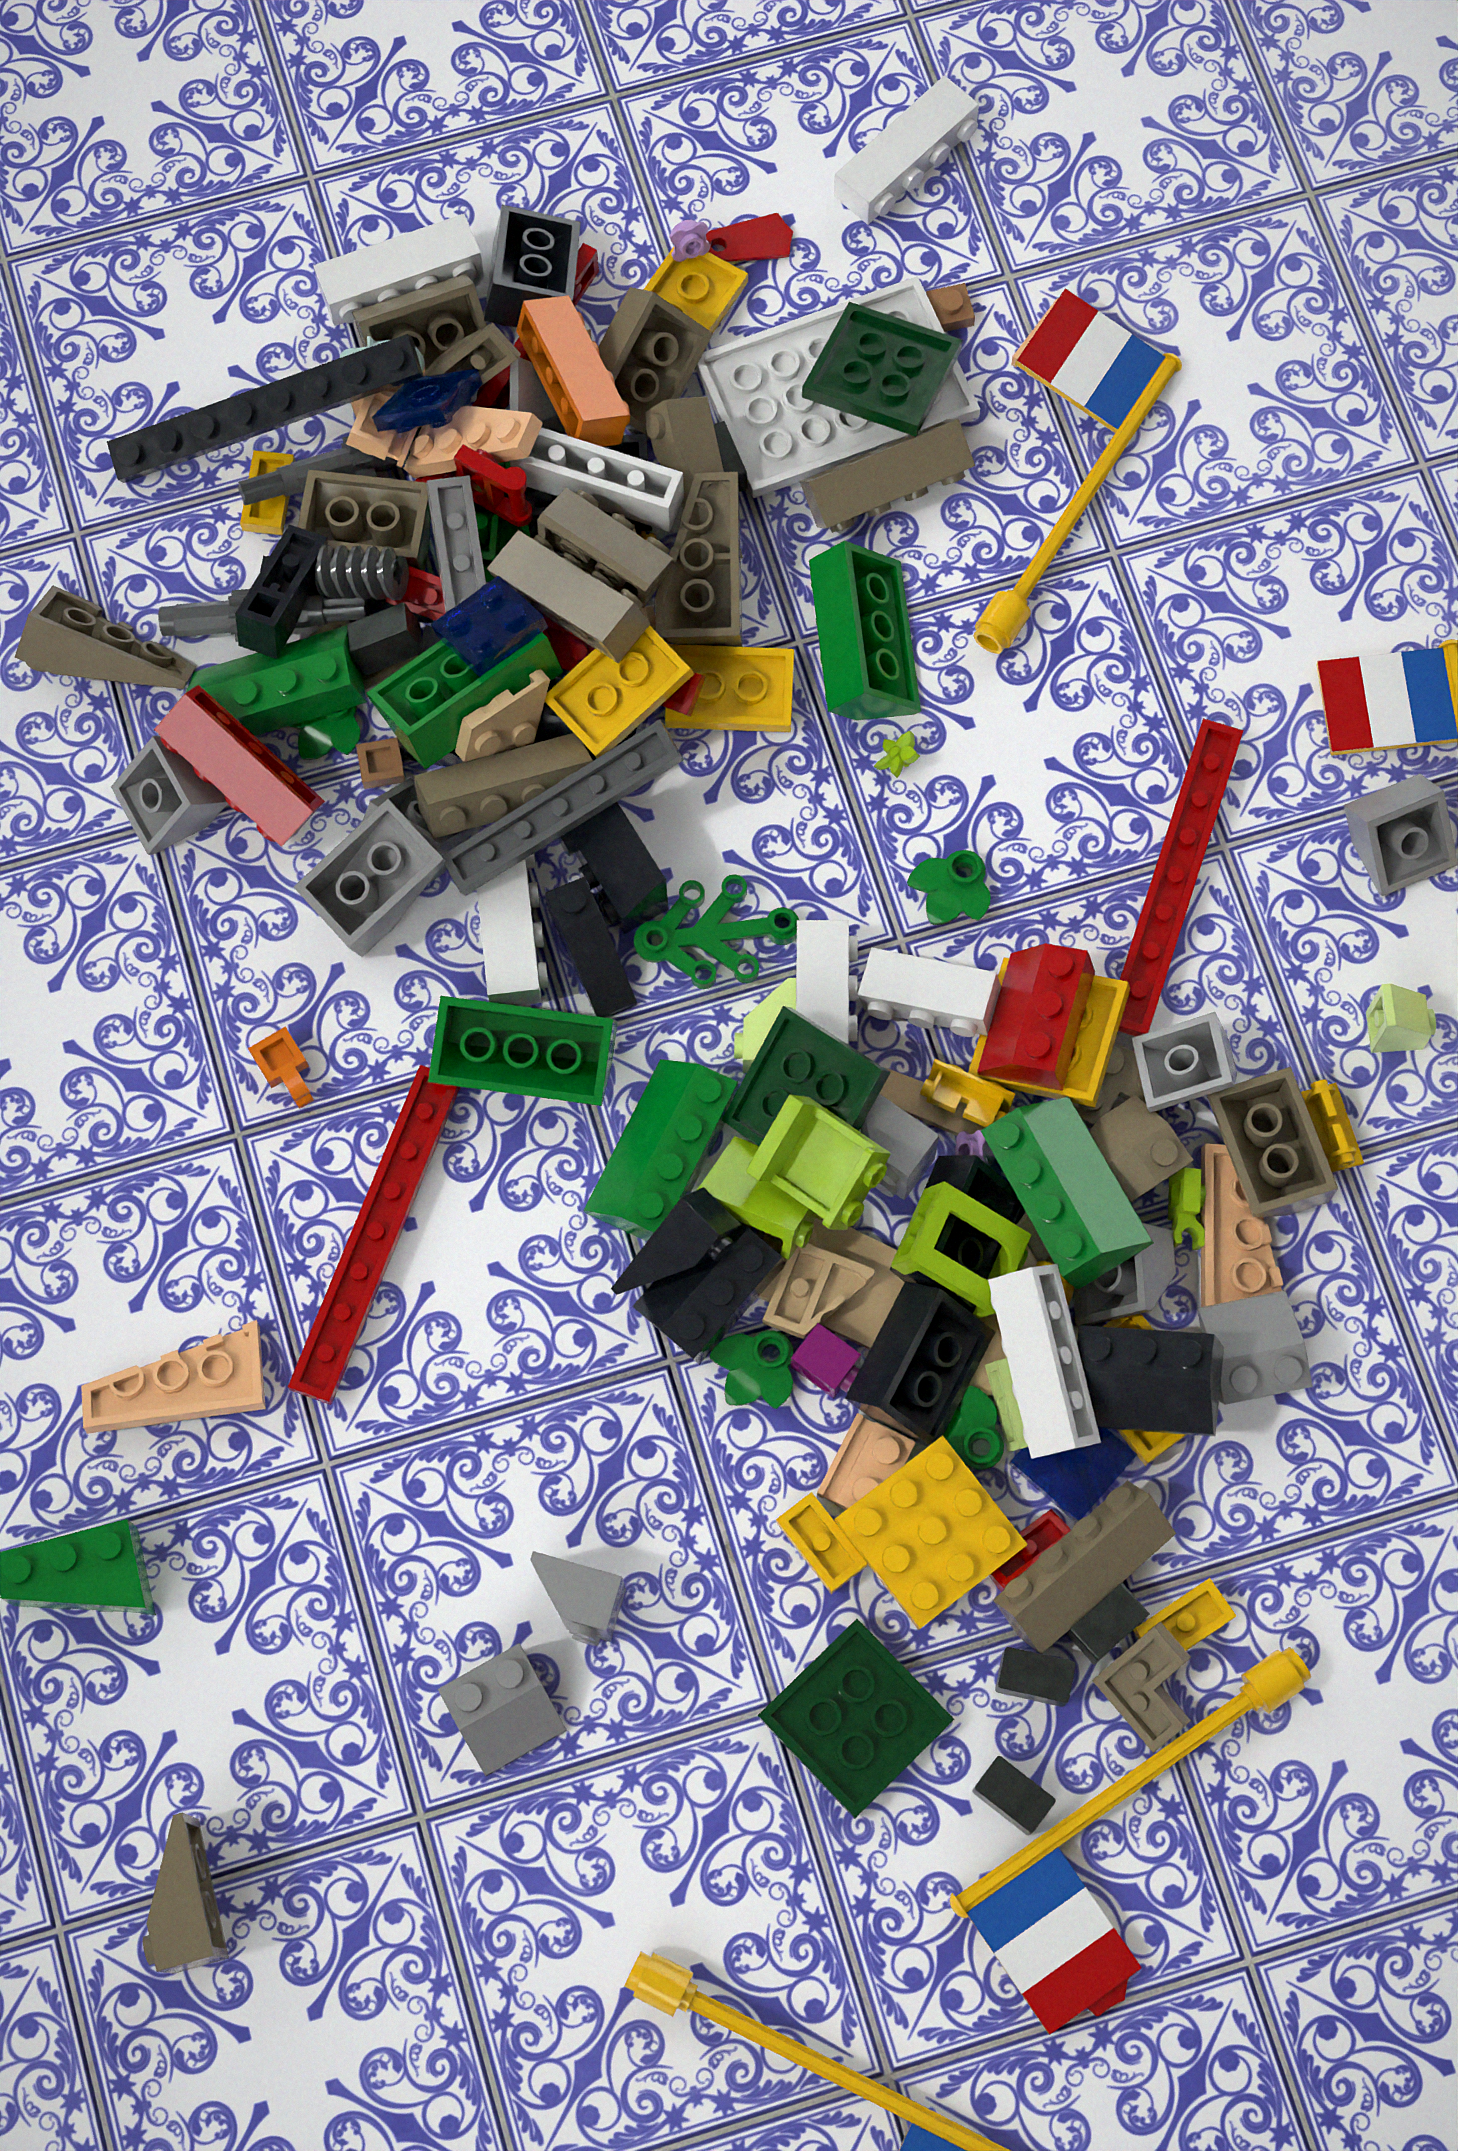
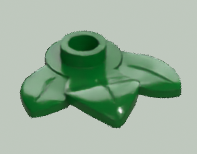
M357 706L289 726L300 730L298 736L300 757L303 760L318 759L328 754L333 747L340 753L349 755L355 749L360 739V727L354 718Z
M969 850L956 851L949 855L947 859L928 858L911 872L907 880L909 887L928 894L926 898V915L932 925L950 923L962 911L971 919L980 921L990 906V891L983 882L986 872L984 861L978 854ZM961 867H966L970 869L972 874L967 878H962L958 876L956 871Z
M767 1330L755 1337L745 1334H734L718 1343L710 1353V1359L714 1363L729 1370L724 1391L725 1401L728 1405H747L762 1396L769 1406L778 1409L789 1398L793 1388V1379L788 1367L793 1356V1346L788 1337L783 1333ZM775 1347L779 1350L780 1355L776 1360H766L762 1355L764 1349Z
M972 1385L969 1386L963 1395L960 1408L957 1407L943 1435L965 1465L974 1469L986 1470L994 1467L1001 1460L1004 1453L1003 1438L995 1429L997 1409L994 1403L983 1391ZM976 1441H987L990 1444V1451L986 1455H977L973 1451V1445Z

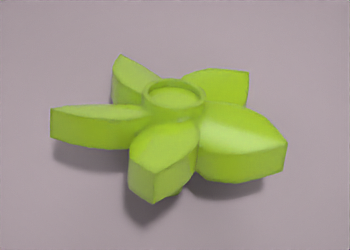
M908 731L902 734L896 742L884 739L882 747L888 755L881 758L874 767L877 770H885L890 767L891 773L898 778L903 770V766L908 767L920 757L913 749L915 745L914 734Z

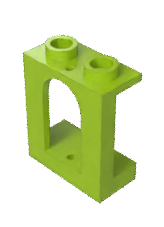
M944 1181L923 1190L891 1263V1267L904 1275L920 1271L975 1304L976 1308L973 1315L981 1318L996 1313L991 1303V1290L988 1280L1019 1271L1028 1256L1026 1247L1032 1234ZM949 1212L997 1240L1002 1245L987 1280L934 1249Z

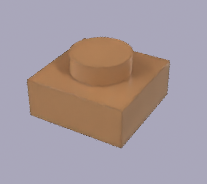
M965 283L926 291V295L944 332L974 326L975 315Z
M397 737L356 744L364 789L406 781Z

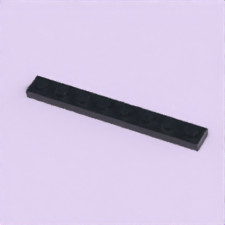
M405 334L107 441L117 480L126 483L424 376L413 339L410 335Z

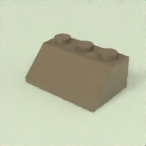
M467 274L352 311L363 347H367V336H370L375 341H385L408 334L412 337L415 347L423 355L425 370L428 369L436 358L459 340L487 326L475 285Z
M632 287L627 291L598 348L604 366L614 377L615 387L622 401H626L629 406L630 423L626 428L638 434H646L647 438L651 440L646 431L647 419L645 412L666 399H679L713 333L656 293Z
M308 469L297 527L328 537L327 545H330L334 551L340 545H345L349 553L353 546H361L364 552L369 546H376L381 554L384 547L391 546L395 551L396 558L403 555L407 560L408 566L425 572L430 545L431 523L426 483Z
M566 487L538 518V535L548 541L561 554L566 552L573 556L588 572L597 571L602 574L618 592H621L623 589L631 592L642 602V608H644L672 567L673 558L668 555L670 550L653 537L649 536L645 540L634 533V525L621 515L613 513L610 517L598 509L599 502L590 494L580 489L574 493Z
M1291 1067L1235 1084L1234 1087L1207 1095L1253 1217L1286 1216L1330 1202L1338 1187Z

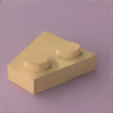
M541 669L529 675L531 684L514 696L507 689L493 698L488 705L476 709L462 719L455 752L463 762L534 743L550 679Z
M807 1244L805 1248L798 1246L790 1260H786L763 1317V1324L805 1339L817 1323L822 1324L867 1285L873 1279L875 1269L811 1244Z

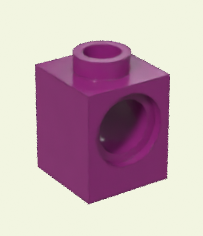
M817 1323L791 1357V1368L834 1399L841 1389L848 1393L860 1370L858 1366L860 1365L861 1354Z

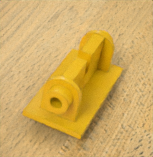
M934 1059L929 1077L925 1080L920 1095L927 1097V1103L955 1113L960 1101L968 1104L962 1117L984 1127L989 1126L1009 1113L1016 1094L996 1082L983 1080L965 1072L957 1065L946 1064L937 1059Z
M1327 1079L1313 1082L1310 1084L1311 1089L1302 1091L1301 1094L1332 1173L1363 1165L1364 1161L1337 1083L1328 1084Z

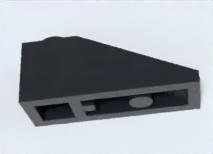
M290 524L288 525L235 613L238 646L275 659L279 657L295 630L315 578V566L319 550L322 545L328 544V537Z
M585 876L545 892L549 914L595 1016L607 1018L636 1006V998Z
M704 1187L681 1197L618 1278L611 1290L618 1295L694 1267L710 1258L714 1261L719 1260L733 1246L734 1241L731 1239V1236L741 1224Z

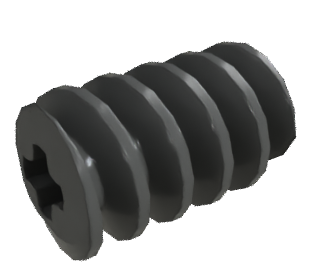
M322 545L315 566V583L317 591L322 597L327 596L332 599L340 598L341 596L345 599H354L356 597L370 599L373 597L376 600H383L388 597L391 600H401L406 593L409 581V566L403 555L396 558L395 551L391 546L384 547L381 554L376 546H369L365 552L361 546H353L350 553L345 545L337 546L335 551L330 545Z

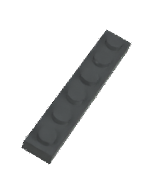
M658 720L442 855L445 859L444 864L459 892L466 896L684 759L665 725Z

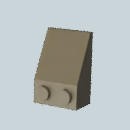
M183 1812L172 1817L146 1923L149 1935L143 1936L146 1960L149 1965L155 1964L157 1972L175 1974L229 1959L200 1822L198 1818Z

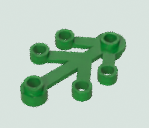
M732 874L722 881V892L695 926L677 929L690 910L699 908L705 900L703 885L698 881L688 880L680 886L679 899L661 921H649L638 928L634 936V947L637 954L647 962L659 963L665 960L689 976L693 985L699 989H708L715 984L717 977L716 968L710 961H695L681 950L680 947L696 945L731 970L739 982L751 983L759 975L757 959L749 954L740 955L723 942L767 936L777 945H788L797 938V920L799 918L793 910L780 907L772 910L766 918L719 924L735 903L742 902L747 895L745 879L740 875ZM731 884H738L742 887L741 892L738 894H730L726 889ZM693 889L698 891L700 895L695 900H689L685 898V892ZM779 918H786L791 924L787 928L782 929L775 925V921ZM652 935H659L663 938L662 943L657 946L650 945L647 940ZM748 963L754 967V970L750 974H742L738 968L740 965ZM701 969L709 970L712 974L707 980H700L695 975Z

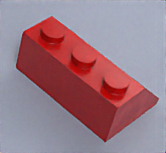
M1044 943L1010 954L977 1070L978 1075L1063 1091L1095 975V969L1088 950Z

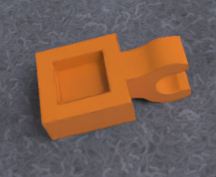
M286 1027L248 1048L271 1088L283 1082L299 1109L314 1101L308 1087L299 1072L308 1068L309 1065Z

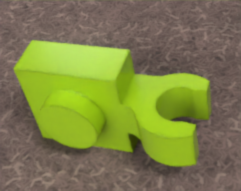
M1184 1167L1169 1178L1168 1220L1172 1221L1171 1230H1173L1174 1248L1182 1244L1183 1232L1191 1235L1192 1250H1199L1205 1245V1229L1195 1217L1203 1208L1206 1198L1205 1185L1201 1184V1169Z

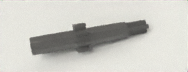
M421 427L417 428L413 441L417 438ZM347 436L342 438L343 443H341L340 449L291 462L289 465L276 468L274 472L239 481L238 490L242 496L243 504L246 506L281 495L287 497L297 493H304L308 469L377 477L376 472L396 467L398 461L386 456L385 460H382L373 455L365 454L359 449L347 445L346 442L349 437ZM410 449L408 451L404 464H406V461L409 457Z
M250 589L232 590V596H228L226 601L161 606L159 608L158 621L162 636L178 635L181 637L231 633V635H235V641L238 642L235 613ZM308 594L295 628L327 625L328 622L360 620L368 616V600L358 597L345 599L342 596L332 599L326 596L322 597L321 595L309 596Z

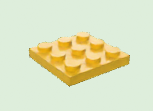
M1006 957L1003 958L998 974L1001 986L1009 958ZM1094 975L1063 1091L978 1075L977 1070L987 1039L986 1035L981 1034L979 1035L968 1073L986 1081L996 1082L1006 1089L1053 1099L1069 1097L1073 1103L1096 1107L1130 992L1129 983L1127 981Z
M943 1435L834 1519L918 1630L1028 1545Z

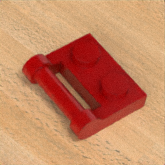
M463 444L455 454L454 461L458 477L470 476L473 501L515 526L528 525L533 518L531 504L526 500L527 476L525 471L519 467L505 469L498 465L497 460L488 452L482 449L474 451ZM504 492L508 494L509 499L504 496Z

